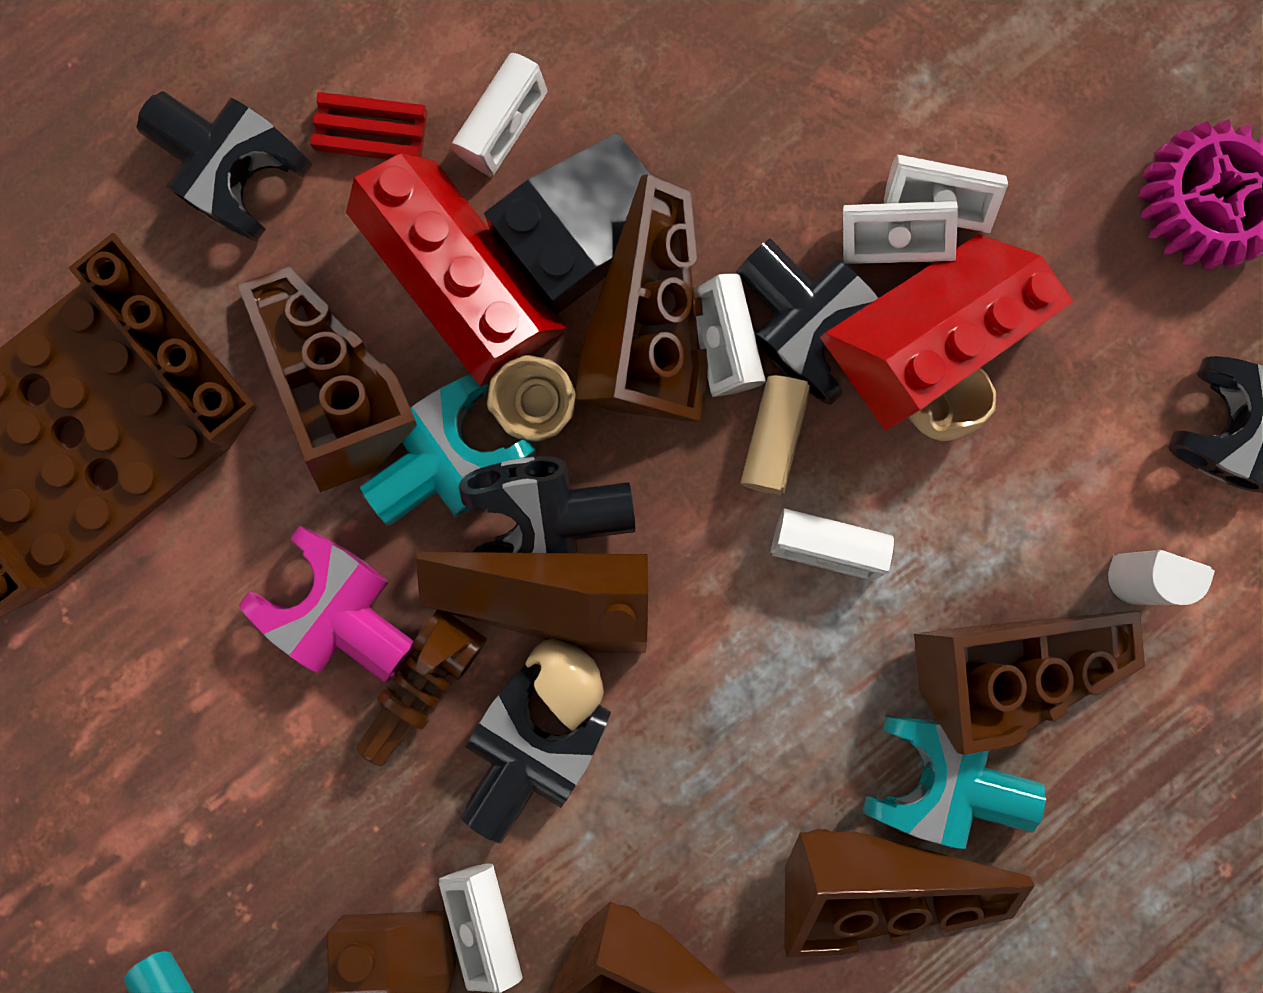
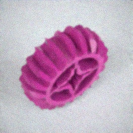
M1229 119L1220 121L1213 127L1206 121L1198 123L1190 131L1187 129L1179 131L1170 139L1169 144H1164L1154 153L1152 158L1154 162L1145 168L1142 175L1148 183L1140 189L1137 197L1151 203V205L1142 210L1140 218L1154 219L1157 225L1150 231L1149 238H1159L1163 235L1168 240L1163 254L1171 255L1180 249L1182 250V265H1192L1200 259L1203 271L1213 270L1221 264L1225 269H1230L1242 264L1244 260L1251 261L1263 254V137L1256 141L1251 139V124L1241 126L1234 131ZM1190 162L1193 172L1188 176L1190 190L1183 195L1182 177L1185 167ZM1210 190L1209 195L1202 196ZM1248 197L1249 214L1247 221L1243 227L1241 219L1246 216L1244 212V200Z

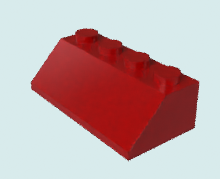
M400 153L354 177L346 214L479 386L491 380L504 363L532 354L565 332L567 328L435 160Z
M978 234L956 248V261L934 262L828 330L820 338L884 431H887L927 406L1074 301L1041 255Z

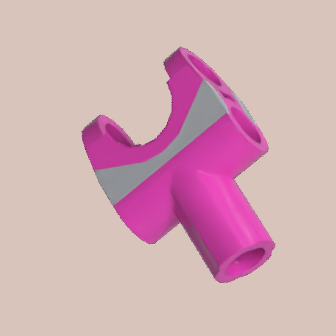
M299 526L290 539L304 550L302 555L309 561L314 574L313 587L308 597L299 605L288 608L279 603L275 606L264 597L249 591L239 603L240 609L274 645L304 667L320 673L336 651L341 649L386 684L399 671L414 650L412 649L414 641L370 608L389 583L388 580L351 551L308 528Z

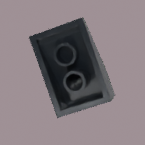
M617 132L529 178L485 211L484 216L489 230L557 315L606 278L640 177L651 174Z

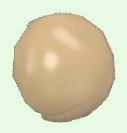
M525 355L504 363L491 378L487 404L488 410L494 415L507 434L517 439L539 442L556 436L573 417L576 393L569 376L558 364L549 359Z
M979 368L927 406L908 417V419L923 434L939 441L963 439L980 428L995 411L996 390L987 373Z
M556 639L544 640L533 649L526 661V666L540 665L541 671L534 681V688L537 694L570 730H574L600 704L604 694L602 678L595 661L577 645Z

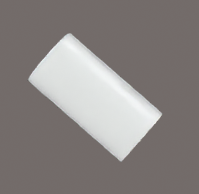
M510 53L450 144L452 150L461 159L489 177L496 173L548 92L539 65L522 55Z
M897 154L890 169L884 204L957 201V227L991 233L1008 187L1006 175Z
M957 201L844 205V264L956 261Z
M719 274L694 288V298L701 297L703 316H696L700 349H707V379L712 397L735 394L765 384L766 380L740 275Z
M783 508L776 526L770 553H773L772 556L875 581L889 572L894 538L889 534Z
M1163 550L1142 551L1113 556L1108 572V581L1115 596L1128 604L1189 605L1199 601L1206 595L1215 571L1211 570L1210 566Z
M493 864L468 867L439 878V886L466 989L468 991L501 993L519 983L523 976Z

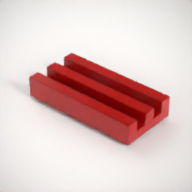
M325 92L317 93L316 103L319 107L318 113H314L313 119L315 134L311 133L310 145L315 151L386 160L400 153L416 157L422 156L428 114L425 105ZM340 112L414 122V125L331 115V113ZM329 129L369 135L411 139V145L328 136Z

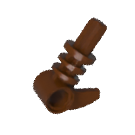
M437 610L424 625L412 645V649L420 653L418 659L410 655L404 663L411 668L408 674L405 675L399 671L393 681L399 684L396 691L394 692L387 687L382 689L377 696L378 701L384 708L357 744L356 751L362 758L373 765L381 767L390 758L411 726L423 730L429 722V716L423 712V709L426 705L435 709L440 701L434 695L435 692L440 688L446 693L452 684L445 679L449 674L456 680H459L485 645L487 638L453 614Z

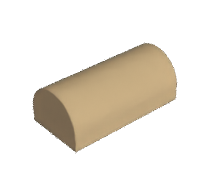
M785 376L767 377L741 485L780 497L782 494H785L809 398L810 385H808V381Z

